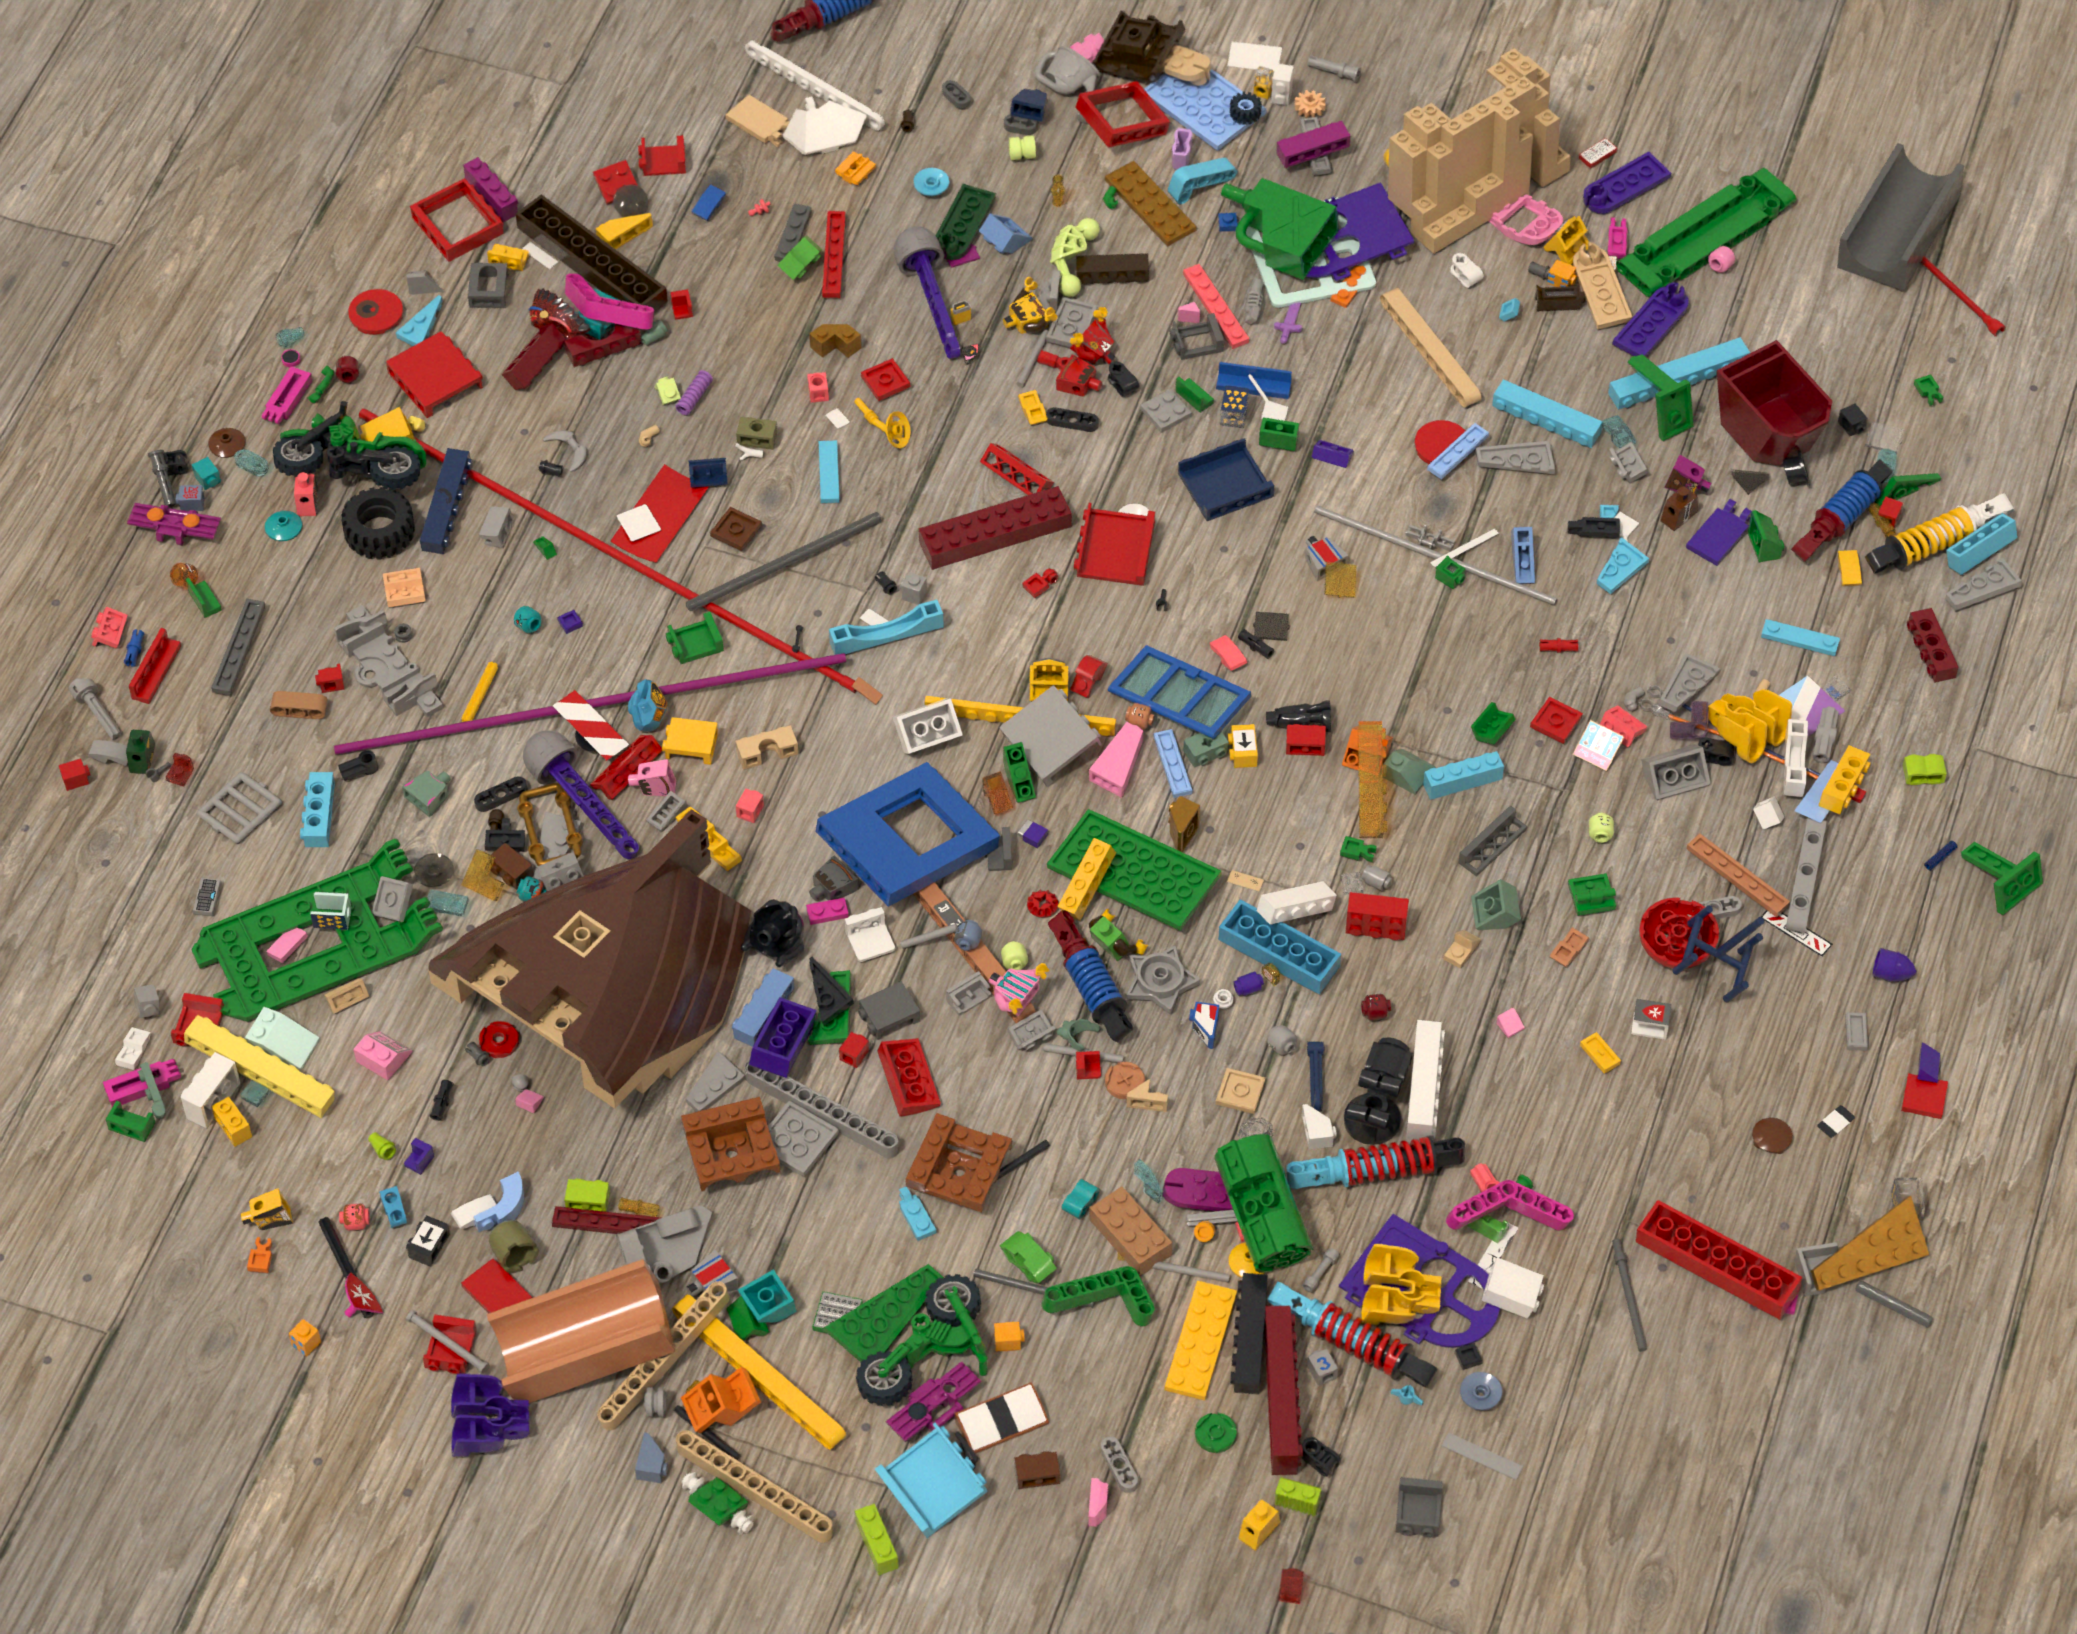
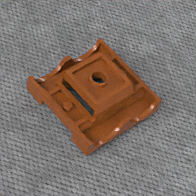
M760 1097L681 1116L683 1130L701 1192L717 1181L734 1180L739 1183L745 1181L749 1175L758 1171L773 1170L776 1173L781 1172L779 1159L771 1139ZM730 1151L737 1153L735 1157H728L726 1154Z
M936 1113L905 1178L906 1187L982 1213L987 1194L992 1184L996 1183L999 1177L1003 1159L1008 1150L1012 1148V1138L995 1132L991 1136L956 1124L955 1119ZM948 1144L982 1155V1157L979 1159L949 1149ZM956 1170H963L965 1174L956 1176L954 1172Z

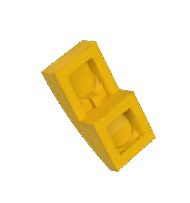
M1036 390L1018 395L1019 402L1030 426L1048 420Z
M1857 550L1838 551L1842 586L1861 585V571Z

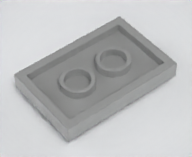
M1063 297L1056 312L1057 320L1052 322L1046 336V342L1071 347L1070 339L1074 338L1073 334H1082L1092 324L1094 320L1093 312L1097 310V305Z

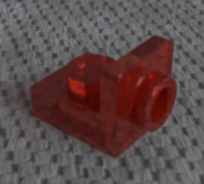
M174 753V763L166 775V781L184 787L194 770L193 762L185 754Z

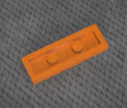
M1355 265L1350 271L1351 276L1346 277L1343 282H1346L1349 287L1356 286L1357 279H1360L1361 275L1366 273V268ZM1340 289L1338 294L1332 295L1330 301L1347 308L1358 292L1357 290L1348 292L1346 289Z

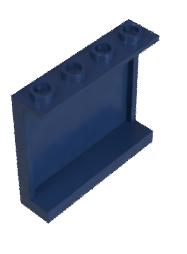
M1245 438L1178 462V475L1206 521L1274 497V484L1271 480L1267 481L1246 448Z

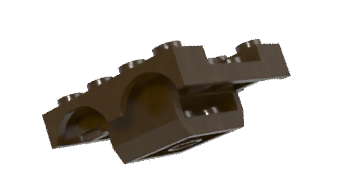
M1121 10L1092 63L1101 73L1158 82L1164 71V61L1174 43H1179L1186 30L1183 21L1179 20L1176 25H1167L1152 15H1148L1147 19L1144 20L1132 18ZM1151 38L1155 39L1148 54L1145 57L1144 51L1147 48Z

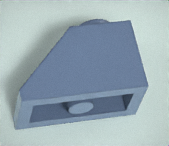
M644 1432L635 1467L636 1479L661 1483L663 1476L667 1475L668 1463H665L663 1452L650 1434Z

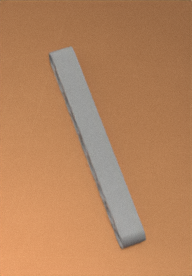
M750 1060L745 1063V1079L750 1085L785 1104L788 1101L795 1103L838 1128L839 1133L885 1158H893L898 1154V1138L889 1130L789 1076L785 1078L749 1065Z

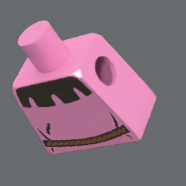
M668 759L642 763L638 767V774H630L628 777L629 786H640L643 795L667 796L670 791L675 793L676 778Z

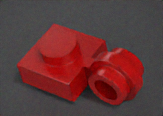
M1048 568L1044 571L1042 577L1035 573L1025 580L1022 585L1029 594L1036 598L1049 589L1048 583L1053 584L1058 580V575L1054 569Z

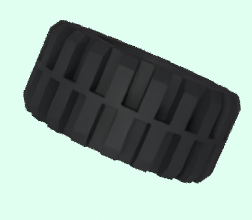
M379 487V489L369 488L368 491L362 490L359 492V495L351 497L350 501L345 504V509L342 510L341 521L346 543H348L353 551L356 550V553L361 556L364 554L366 558L372 559V557H376V559H382L385 556L387 558L392 557V554H398L402 551V548H406L410 544L409 541L414 537L415 524L410 502L401 493L398 492L396 494L395 490H386L383 487ZM378 517L393 520L389 525L379 529L363 526L369 520Z

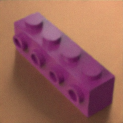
M1342 120L1333 122L1329 125L1277 141L1276 154L1284 168L1291 167L1350 147V134Z
M477 157L463 165L465 179L470 185H474L476 192L484 197L488 206H492L495 214L501 217L502 222L516 216L515 214L518 212L516 196L510 194L507 186L502 184L498 176L489 170L486 162H482Z

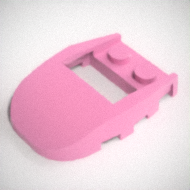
M1525 194L1523 197H1519L1518 201L1512 205L1510 203L1506 205L1504 210L1499 213H1493V216L1488 221L1510 239L1527 245H1536L1546 241L1561 226L1563 217L1556 209L1547 207L1546 202L1542 200L1539 202L1532 199V196ZM1524 206L1538 215V217L1519 233L1515 229L1503 225L1509 217Z

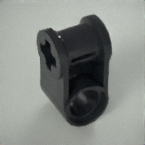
M1115 361L1109 365L1108 381L1120 396L1124 397L1139 389L1137 378L1131 374L1123 363Z
M185 451L164 452L165 463L169 467L167 471L168 476L182 475L188 472L189 466L186 464L187 453Z
M1708 737L1699 740L1698 746L1703 747L1704 754L1706 753V763L1719 764L1721 766L1732 764L1734 746L1726 740Z
M1308 1437L1303 1441L1302 1460L1312 1466L1322 1476L1328 1477L1330 1470L1341 1462L1340 1456L1314 1437ZM1312 1448L1315 1452H1309L1306 1449Z

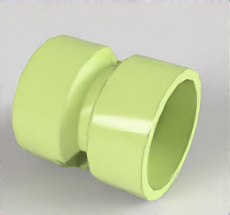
M1034 135L1024 136L1023 140L1019 137L1009 138L1011 161L1021 160L1022 156L1025 159L1036 158Z

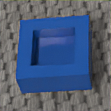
M1218 213L1219 232L1235 231L1237 227L1236 213Z

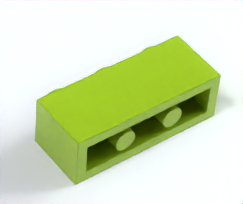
M875 1503L855 1510L856 1525L878 1576L898 1569V1556Z

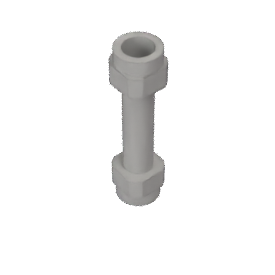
M1329 1248L1323 1255L1324 1260L1312 1276H1307L1304 1280L1302 1287L1306 1291L1313 1292L1318 1286V1280L1329 1265H1334L1337 1261L1339 1253L1335 1249Z

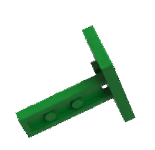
M1973 842L1961 852L1963 859L1998 878L1994 883L1997 912L2001 915H2004L2043 884L2040 854L2035 851L2017 865L1976 842Z

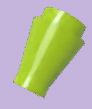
M377 1132L369 1136L368 1141L380 1159L389 1160L395 1155L396 1148L393 1142L382 1137Z

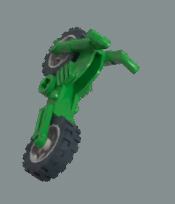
M950 1274L945 1275V1278L940 1277L936 1279L935 1283L930 1284V1289L925 1294L928 1315L920 1313L912 1318L913 1334L904 1343H900L893 1352L886 1351V1353H882V1351L876 1352L877 1354H871L867 1356L866 1360L863 1359L861 1361V1366L856 1371V1381L859 1393L861 1392L863 1399H867L871 1404L876 1403L877 1406H883V1404L889 1406L893 1405V1402H900L901 1398L906 1397L909 1394L908 1391L912 1389L913 1377L911 1369L914 1364L924 1359L932 1351L945 1356L946 1353L960 1354L970 1348L979 1361V1374L981 1376L987 1375L988 1357L985 1354L986 1347L972 1319L974 1320L977 1317V1312L979 1313L981 1310L979 1288L976 1287V1283L973 1280L970 1281L967 1276L961 1277L959 1274L951 1276ZM968 1298L967 1302H963L962 1300ZM925 1322V1326H923V1325H920L919 1327L917 1326L918 1323H919V1324H923V1323ZM870 1382H877V1383L875 1384V1386H873Z

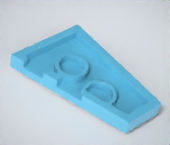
M1621 537L1608 563L1605 564L1597 578V584L1609 594H1612L1648 564L1649 558Z

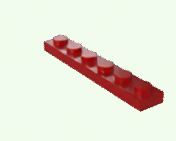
M827 211L822 298H841L845 211Z

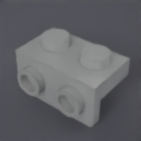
M1632 442L1617 451L1613 447L1609 449L1612 453L1609 457L1615 466L1618 464L1620 467L1617 471L1622 479L1626 478L1629 483H1632L1649 472Z
M1041 1009L1006 1030L1018 1050L1023 1047L1027 1050L1036 1045L1035 1040L1040 1037L1043 1041L1052 1036L1051 1031L1056 1029V1027L1050 1025Z

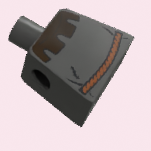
M834 855L814 873L813 883L815 887L809 890V894L814 900L819 899L821 896H824L828 901L843 898L858 890V879Z

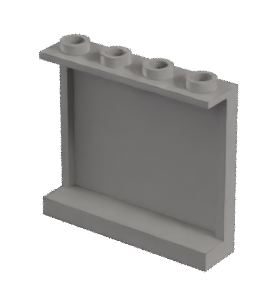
M1054 685L999 727L1011 744L1023 743L1028 765L1047 787L1053 783L1051 779L1053 775L1094 743H1097L1099 746L1102 745L1099 740L1101 736L1098 731L1088 726L1090 723L1084 715L1080 716L1077 713L1079 710L1073 702L1068 703L1066 700L1068 697L1062 689L1057 690Z

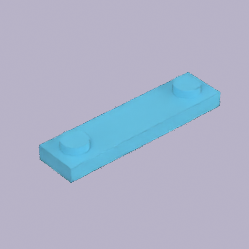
M1768 619L1765 621L1761 638L1831 656L1836 655L1840 641L1838 637Z

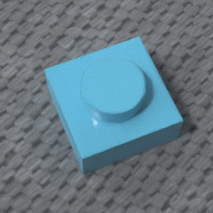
M1514 298L1503 303L1499 318L1502 321H1506L1516 317L1519 312L1520 301Z

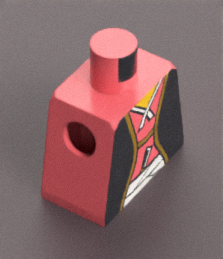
M302 472L295 477L294 497L298 516H316L318 485L313 473L307 474ZM304 497H307L309 501L304 503Z

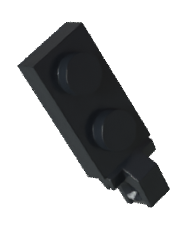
M1582 517V519L1577 521H1568L1567 533L1587 537L1619 538L1620 518Z

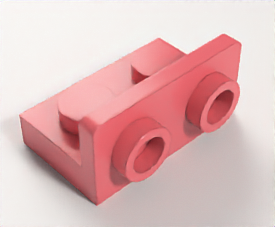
M107 606L103 613L99 612L96 618L98 626L97 628L94 627L91 638H93L92 645L96 646L100 642L117 648L127 614Z
M1618 705L1605 711L1600 725L1624 736L1622 744L1626 747L1631 746L1634 738L1645 733L1647 729L1645 724Z

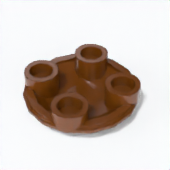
M1764 1118L1757 1122L1753 1128V1144L1756 1148H1761L1767 1152L1782 1154L1791 1144L1793 1133L1786 1122L1778 1118Z

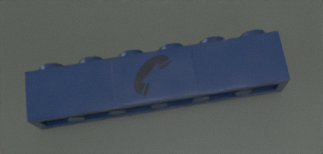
M447 448L420 538L422 551L444 554L445 548L449 547L450 532L454 531L455 526L454 518L459 514V501L463 500V488L468 483V471L473 466V459L470 458L469 451Z

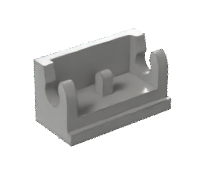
M490 507L479 533L481 539H489L485 541V545L499 548L504 547L515 520L510 508Z
M978 971L946 990V1001L960 1016L992 997V994L988 989L990 988L988 982Z

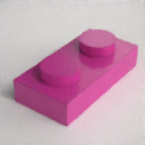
M845 898L806 905L810 925L849 917Z

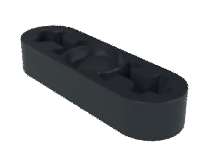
M1056 407L1050 408L1046 412L1048 419L1046 422L1051 426L1086 432H1094L1099 427V419L1097 415ZM1070 417H1074L1077 419V421L1069 422L1067 419Z
M517 776L478 793L474 798L475 808L480 812H487L518 798L522 792L527 791L526 780L523 777ZM499 791H504L506 795L503 797H497L496 793Z

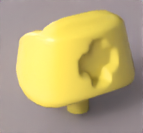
M414 416L408 418L411 430L421 432L425 429L424 420Z

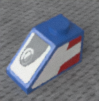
M1196 1002L1195 1008L1190 1010L1189 1021H1193L1192 1029L1208 1048L1213 1049L1219 1018V1005Z

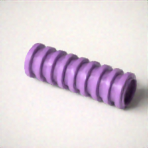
M704 370L698 372V375H696L684 392V395L675 405L679 413L683 415L690 414L693 407H695L707 390V387L713 381L710 373Z

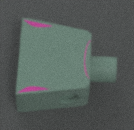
M425 771L402 786L404 798L428 817H431L448 797L446 784L451 780L450 776L444 771L437 777L430 771Z

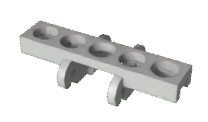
M1426 524L1423 529L1409 525L1406 531V536L1417 539L1419 545L1422 543L1429 545L1430 549L1433 546H1437L1451 551L1455 540L1441 536L1442 530H1439L1437 535L1427 533L1428 525ZM1427 537H1432V541H1428Z

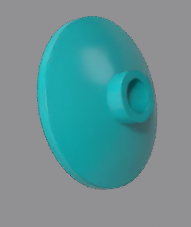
M291 511L273 513L265 522L266 534L276 541L294 539L302 530L301 518Z

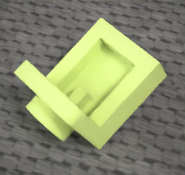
M668 377L657 380L658 383L654 387L655 390H658L663 405L681 399L674 378L668 379Z

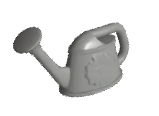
M1060 46L1058 52L1044 54L1035 69V76L1038 81L1061 94H1073L1082 86H1085L1086 92L1094 91L1096 79L1100 77L1099 71L1089 60L1065 46ZM1054 58L1048 70L1045 71V76H1043L1042 71L1045 63L1049 59ZM1078 112L1077 119L1080 122L1088 123Z

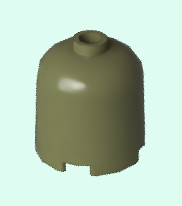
M503 1221L490 1232V1247L501 1267L506 1272L522 1271V1266L528 1262L532 1264L538 1257L539 1249L535 1241L518 1221Z

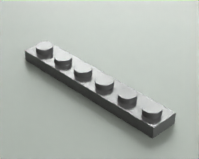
M246 599L212 684L211 690L213 693L231 695L264 612V601Z

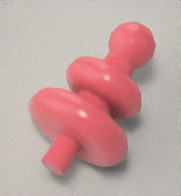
M760 199L761 205L755 204V209L749 210L748 214L750 216H754L757 212L762 214L763 209L768 213L769 209L767 206L771 203L769 201L765 203L763 199Z

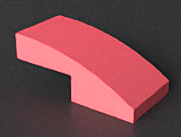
M1226 635L1210 642V648L1220 656L1221 663L1230 671L1247 664L1244 655Z

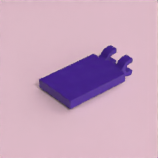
M1729 499L1723 510L1717 508L1687 542L1686 548L1718 566L1748 531L1749 525L1747 523L1750 521L1751 517L1749 516L1752 511L1745 508L1740 517L1733 514L1735 512L1733 507L1736 505V502Z

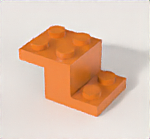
M740 1367L727 1378L710 1374L681 1397L693 1428L697 1433H702L715 1421L732 1426L761 1403L748 1371L744 1367Z

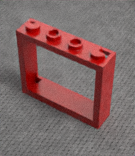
M1138 81L1080 93L1075 106L1108 148L1166 135L1170 120ZM1132 97L1151 121L1113 129L1094 105Z
M465 178L410 206L412 219L448 262L504 234V224L501 221V217H497L492 206L486 204L484 197L478 194L474 185H470ZM466 196L488 222L489 226L451 245L426 215Z

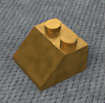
M1179 796L1176 802L1173 801L1169 807L1170 817L1168 823H1170V834L1175 849L1183 852L1199 828L1200 805Z

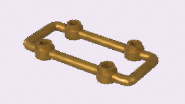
M559 783L527 790L519 796L520 804L517 806L520 817L525 821L531 844L528 852L530 857L535 860L537 866L564 856L560 855L543 860L545 850L543 845L538 843L532 820L534 809L532 803L527 801V798L557 790L555 801L557 806L562 808L568 830L566 837L567 845L573 850L576 859L581 855L583 840L581 834L576 832L569 808L571 797Z

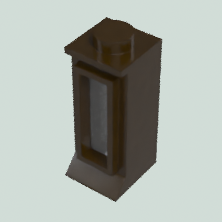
M1580 284L1569 287H1540L1536 285V311L1580 310V305L1584 302V292L1580 291Z

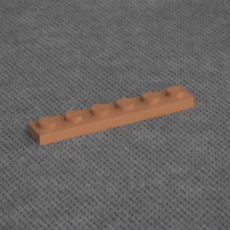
M1699 833L1687 844L1686 849L1775 917H1778L1789 907L1790 901L1702 834Z

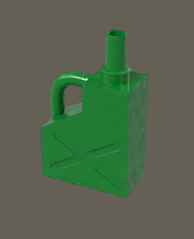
M1261 178L1253 190L1248 189L1246 191L1228 183L1221 190L1222 197L1241 204L1242 208L1245 209V214L1235 229L1238 242L1248 249L1263 254L1266 266L1304 280L1339 231L1336 206L1270 180ZM1248 227L1262 231L1263 243L1247 236L1246 231Z

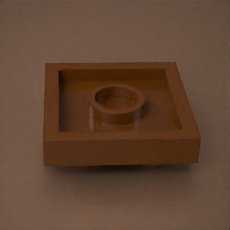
M729 507L710 531V536L743 551L762 527V521Z

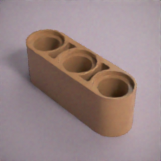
M276 691L273 693L270 713L279 717L322 719L325 716L328 699L322 694Z

